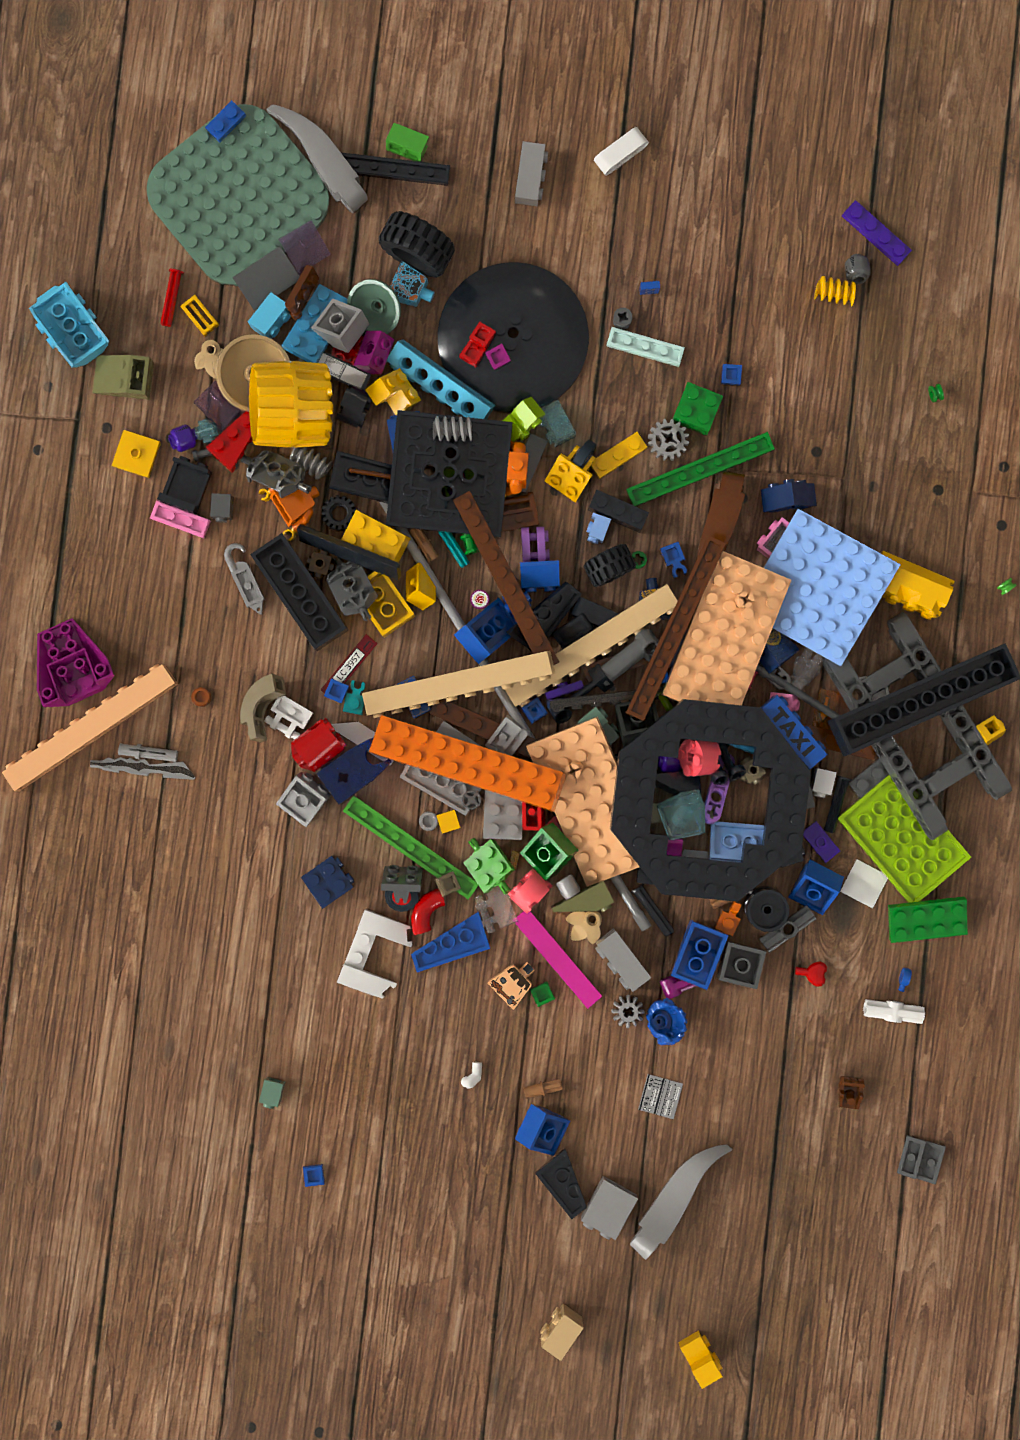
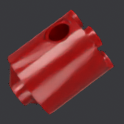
M327 718L320 719L291 742L292 757L303 769L316 772L347 746L338 732L333 733L335 729Z

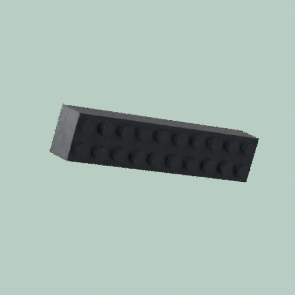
M1005 643L827 722L844 757L1020 680V673Z

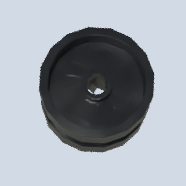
M759 886L754 888L751 894H747L744 900V913L756 929L764 932H773L780 929L786 923L789 917V905L786 898L777 889L770 886Z

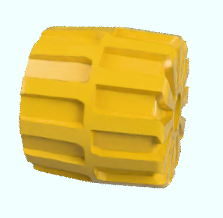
M300 361L258 362L252 364L249 381V415L251 436L255 445L296 448L327 445L330 440V431L332 432L330 414H333V403L329 400L333 393L330 382L331 375L326 364Z

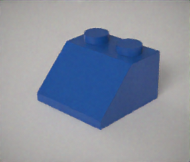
M559 560L520 562L521 589L527 593H535L537 589H544V592H554L556 588L560 587Z
M809 860L800 872L788 898L804 906L807 905L811 910L823 915L840 893L844 877Z
M531 1104L515 1140L530 1150L554 1156L570 1120L544 1107Z

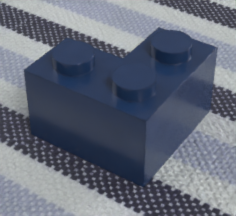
M795 479L784 480L781 485L773 483L769 484L768 488L761 489L763 512L776 513L789 509L802 510L817 506L814 483H806V480L795 481Z

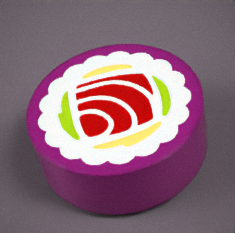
M484 590L474 591L470 597L472 606L476 609L486 608L489 604L487 592Z

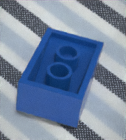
M497 598L457 631L454 636L479 664L511 637L506 632L517 622L513 614L509 615L504 608L503 602Z
M690 919L671 976L707 990L728 935Z

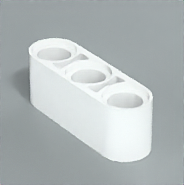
M634 127L601 151L594 158V161L604 175L607 176L642 151L649 142L638 127Z

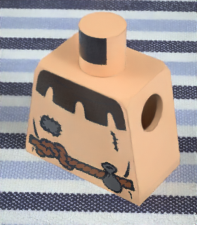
M528 962L520 969L512 964L492 977L488 984L514 1010L532 986V982L527 977L535 969Z

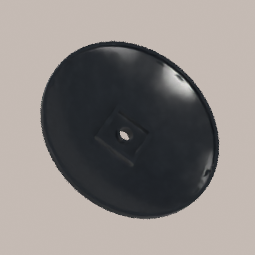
M507 262L495 264L470 275L448 298L438 325V349L444 369L496 405L493 411L512 413L513 409L522 400L532 397L540 408L556 401L578 378L588 352V322L576 294L555 274L527 263ZM479 322L496 331L487 351L503 344L511 359V362L497 370L493 369L486 354H484L476 368L459 357L470 340L469 336ZM516 329L519 335L516 338H511L508 336V331Z

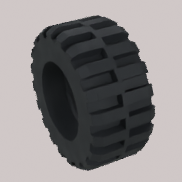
M396 211L392 213L379 235V245L388 255L400 263L401 261L406 263L422 275L437 278L443 275L455 253L454 243L451 242V239L445 233L418 216H413L407 212Z

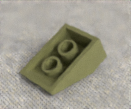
M602 880L599 883L582 889L567 900H561L552 905L551 908L553 912L598 910L604 912L612 907L611 904L614 903V900Z

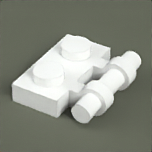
M282 696L276 699L271 708V711L276 713L275 718L268 715L264 722L269 724L270 728L283 732L287 738L296 739L301 735L295 731L297 726L305 729L314 713L286 696ZM282 718H285L292 723L287 727L280 721Z

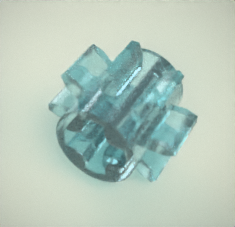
M209 419L198 421L199 426L195 427L197 439L199 441L203 440V443L206 444L212 442L214 436L218 435L216 424L210 422Z

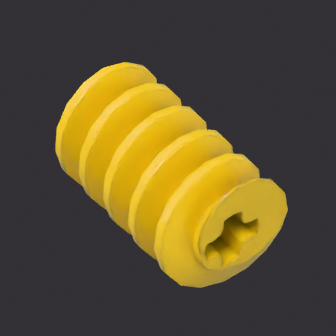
M822 276L817 283L814 299L819 294L821 301L828 296V302H831L834 297L836 304L839 303L840 299H843V305H846L849 300L852 307L856 295V284L852 281L848 286V281L844 280L841 285V281L838 278L833 283L832 277H829L826 282L825 276Z

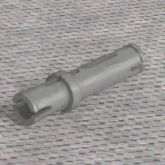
M120 743L118 755L133 756L135 759L148 758L177 762L178 750L144 747L142 744H137L136 746Z

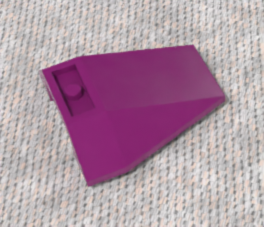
M73 618L37 634V692L43 707L70 706L103 691L115 676L109 659Z

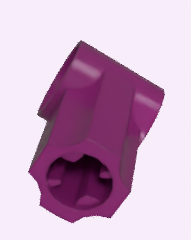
M668 976L659 981L665 997L669 999L681 995L685 990L696 987V985L673 976Z

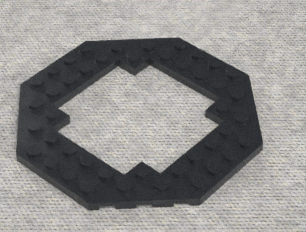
M682 699L674 708L666 712L653 725L634 738L632 742L619 750L610 830L661 894L738 902L802 850L811 772L762 708ZM680 738L754 746L752 766L771 768L762 845L743 843L741 862L667 855L669 836L650 833L658 757L678 758Z

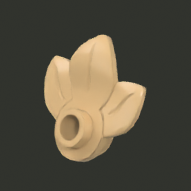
M205 341L201 347V352L196 355L194 360L196 369L205 368L207 373L213 378H216V364L223 350L216 341ZM209 346L214 347L213 353L207 351Z
M598 911L572 912L566 917V921L574 925L571 931V940L580 941L587 937L591 944L598 941L601 935L599 926L602 922L601 914ZM590 916L596 917L594 923L589 922Z

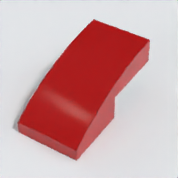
M479 322L469 336V342L460 353V359L476 368L493 340L496 331Z

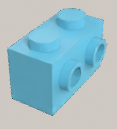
M270 292L248 320V323L258 334L272 339L278 335L280 327L290 319L291 315L290 311L285 307V302Z

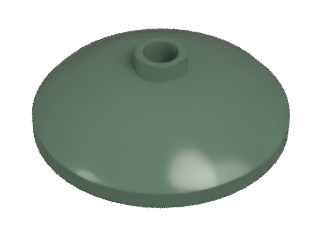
M366 279L357 283L351 289L347 304L361 309L369 322L368 327L363 332L364 334H366V331H383L388 334L396 328L401 316V306L396 293L389 285L377 279Z

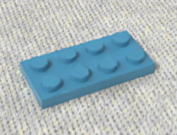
M319 284L302 311V317L296 321L284 340L282 348L306 362L318 363L329 343L314 332L311 327L332 299L346 304L348 299Z

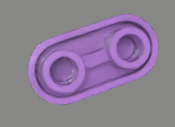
M529 527L521 528L523 562H531V560L538 559V561H550L549 549H545V542H549L548 530H544V527H536V533H529ZM537 540V552H530V541Z

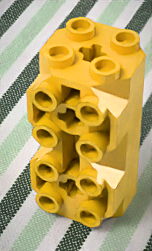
M882 551V555L901 564L882 596L885 598V602L892 605L902 603L904 610L912 613L914 611L921 613L920 616L928 620L939 617L942 613L939 609L946 607L954 588L951 585L955 581Z

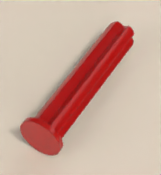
M172 268L169 269L170 277L160 322L165 327H171L181 275H184L183 271Z

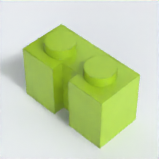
M532 397L522 400L513 409V412L503 420L513 422L511 440L514 442L519 439L521 441L526 439L530 435L529 431L532 428L538 427L542 423L541 419L546 414Z

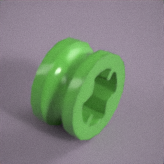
M1009 578L1000 584L997 589H1000L1002 591L1001 594L1004 595L1017 585L1012 583V578Z

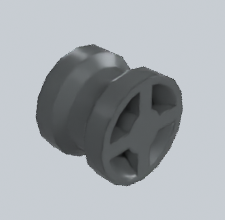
M627 308L617 309L613 316L614 326L622 330L629 328L632 322L631 311Z
M474 790L467 791L462 797V803L468 809H476L481 804V795Z

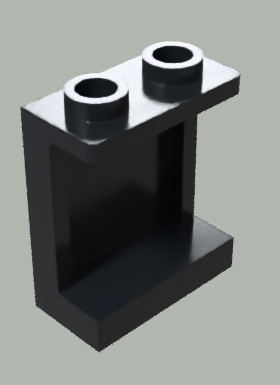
M173 457L172 461L174 464L163 493H159L157 500L197 515L212 472L208 469L209 466L198 462L195 465L190 463L191 460L186 457Z

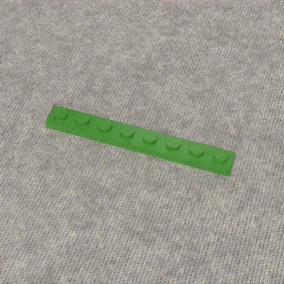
M355 795L344 808L343 812L435 877L439 878L454 871L461 887L456 892L469 900L478 887L474 879Z

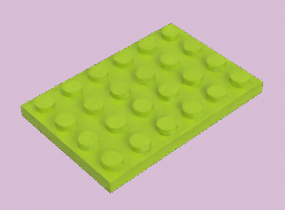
M890 775L886 776L838 817V821L908 903L921 901L971 858L949 830L934 840L927 837ZM914 790L913 796L915 799H918L919 795Z

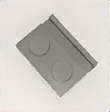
M507 715L485 746L488 749L513 756L530 731L524 729L520 723Z

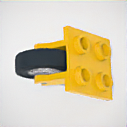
M587 440L582 447L576 445L568 457L561 453L547 475L545 482L576 502L592 477L588 469L596 459L592 454L597 445L593 441Z

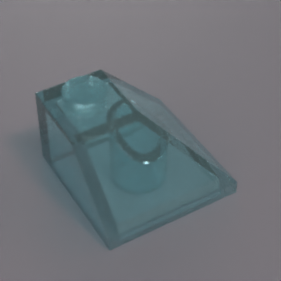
M699 789L681 792L657 804V809L669 840L705 833V805Z

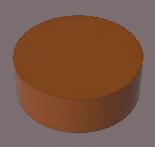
M203 687L196 688L191 695L192 702L200 707L207 706L212 698L210 691Z

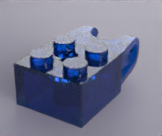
M373 738L346 751L316 773L339 805L369 785L391 764L392 761L390 759L379 764H371L367 760L366 754L371 747ZM342 773L348 774L347 782L340 781Z

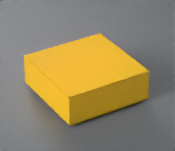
M455 810L436 815L442 834L461 828Z

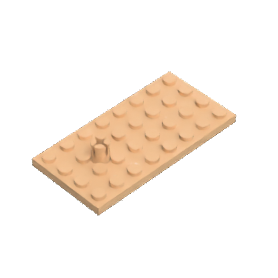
M723 551L692 617L661 695L678 702L682 699L742 705L791 579Z
M598 716L526 745L533 763L566 774L555 809V815L564 835L579 850L574 855V858L586 886H591L602 880L604 881L639 868V865L610 830L617 761Z

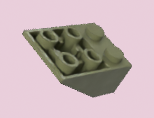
M136 355L97 356L93 394L150 400L154 362L150 357Z

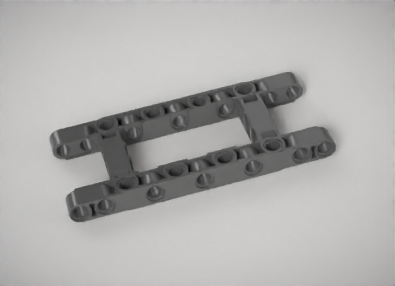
M904 612L887 621L888 632L901 651L902 656L864 679H859L847 658L842 666L826 658L822 660L823 666L850 711L872 702L871 697L874 694L886 689L889 685L904 678V676L911 672L920 681L941 671L911 620ZM916 653L921 656V661L916 659ZM853 691L858 693V700L852 696ZM963 705L939 715L962 754L922 779H918L911 767L913 765L902 747L898 746L893 736L871 745L923 831L931 840L948 831L945 824L947 822L932 797L973 771L987 794H990L995 800L1012 791L1011 784ZM956 719L960 720V727L957 726ZM977 751L981 754L980 760L976 757ZM894 757L898 759V766L893 764ZM914 790L919 794L918 799H915L913 796Z

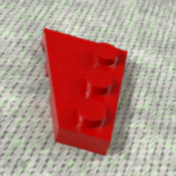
M245 411L206 446L207 450L232 473L236 469L235 465L238 460L242 459L245 454L244 450L247 445L253 440L249 412Z

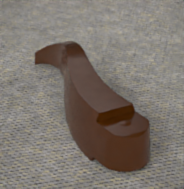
M723 472L720 489L715 488L697 559L708 536L726 543L725 552L743 505L745 494L741 492L744 489L745 474Z

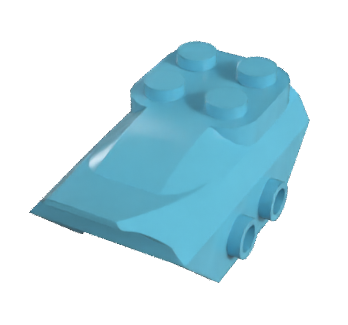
M64 282L60 286H53L38 297L37 302L29 309L38 322L35 324L42 334L46 333L49 337L46 339L53 349L57 348L71 367H80L102 354L108 346L109 340L94 321L97 317L90 308L86 310L84 307L86 302L79 293L76 295L68 283Z

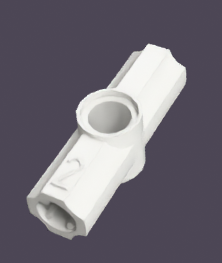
M866 999L863 1007L864 1016L882 1018L890 1022L902 1023L904 1021L923 1024L925 1018L924 1007L906 1005L897 1001L886 1000L884 1002Z

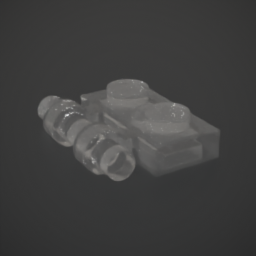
M499 887L487 893L488 900L486 901L483 900L482 895L475 897L476 909L480 911L483 927H486L488 934L495 932L493 924L498 922L501 929L519 922L509 895H504ZM492 906L495 916H489L488 907Z

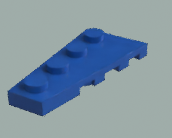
M479 912L413 952L411 956L416 972L490 949Z

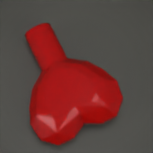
M819 961L811 964L808 968L795 967V974L806 976L808 981L814 986L821 987L825 984L824 974L827 972L825 963Z

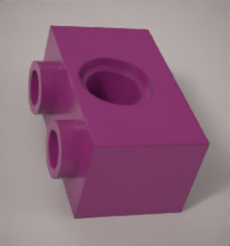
M366 331L354 366L369 374H382L394 339L383 331Z

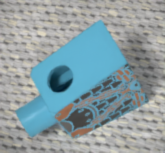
M401 261L390 285L400 303L417 307L421 299L431 303L435 294L434 291L426 288L428 280L424 275Z

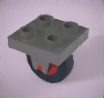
M397 865L384 867L381 891H385V900L390 908L395 911L404 912L415 907L419 899V892L421 891L423 868H418L417 866L399 867Z

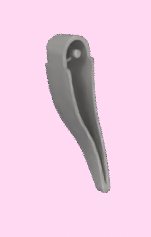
M271 105L266 109L269 114L285 124L299 139L312 165L335 201L339 202L341 200L351 213L357 211L368 200L367 194L359 185L360 180L357 173L326 133L316 124L292 110L278 105Z
M720 1145L703 1150L683 1163L670 1177L639 1221L638 1225L641 1228L630 1242V1246L645 1260L657 1249L659 1243H666L679 1223L704 1173L716 1160L732 1151L731 1147Z

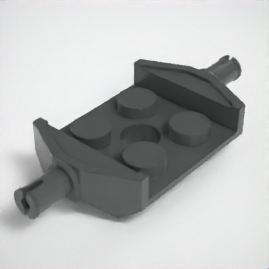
M270 450L262 451L253 459L243 455L241 462L249 465L246 470L248 482L251 483L252 480L257 481L277 491L281 498L297 490L307 494L311 492L312 487L303 483L306 473L304 466Z
M337 556V559L334 558L333 560L336 564V569L328 573L326 581L345 616L361 613L363 620L368 621V619H371V615L367 609L378 598V595L368 579L363 566L350 561L344 563L342 558ZM349 582H353L350 587H346Z

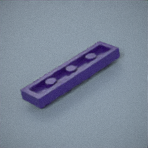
M856 200L842 214V217L897 266L912 251Z

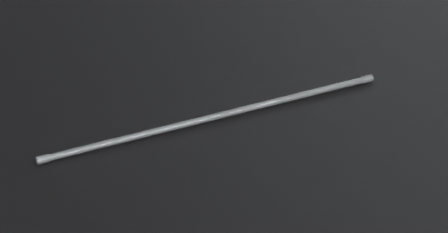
M379 502L387 514L388 504ZM395 527L397 531L411 538L407 545L409 552L416 563L423 565L436 587L438 599L459 631L466 624L423 554L418 549L407 528ZM484 659L479 663V666L488 665V660ZM501 686L494 687L495 692L510 716L520 723L524 729L530 731L528 736L535 738L506 691ZM620 875L610 878L631 911L640 930L644 931L652 925L644 912L639 908Z

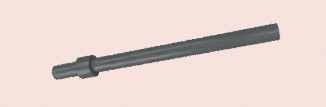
M757 665L755 671L762 678H768L832 719L840 716L837 712L776 674H769L764 666Z

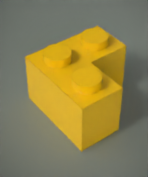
M400 368L380 377L365 389L376 406L387 401L395 415H397V410L408 411L421 401L417 391L412 387L407 376Z
M698 1330L679 1342L680 1349L690 1364L692 1373L702 1389L722 1378L720 1372L723 1369L720 1364L721 1362L716 1353H711L708 1347L711 1345L706 1335L701 1336Z

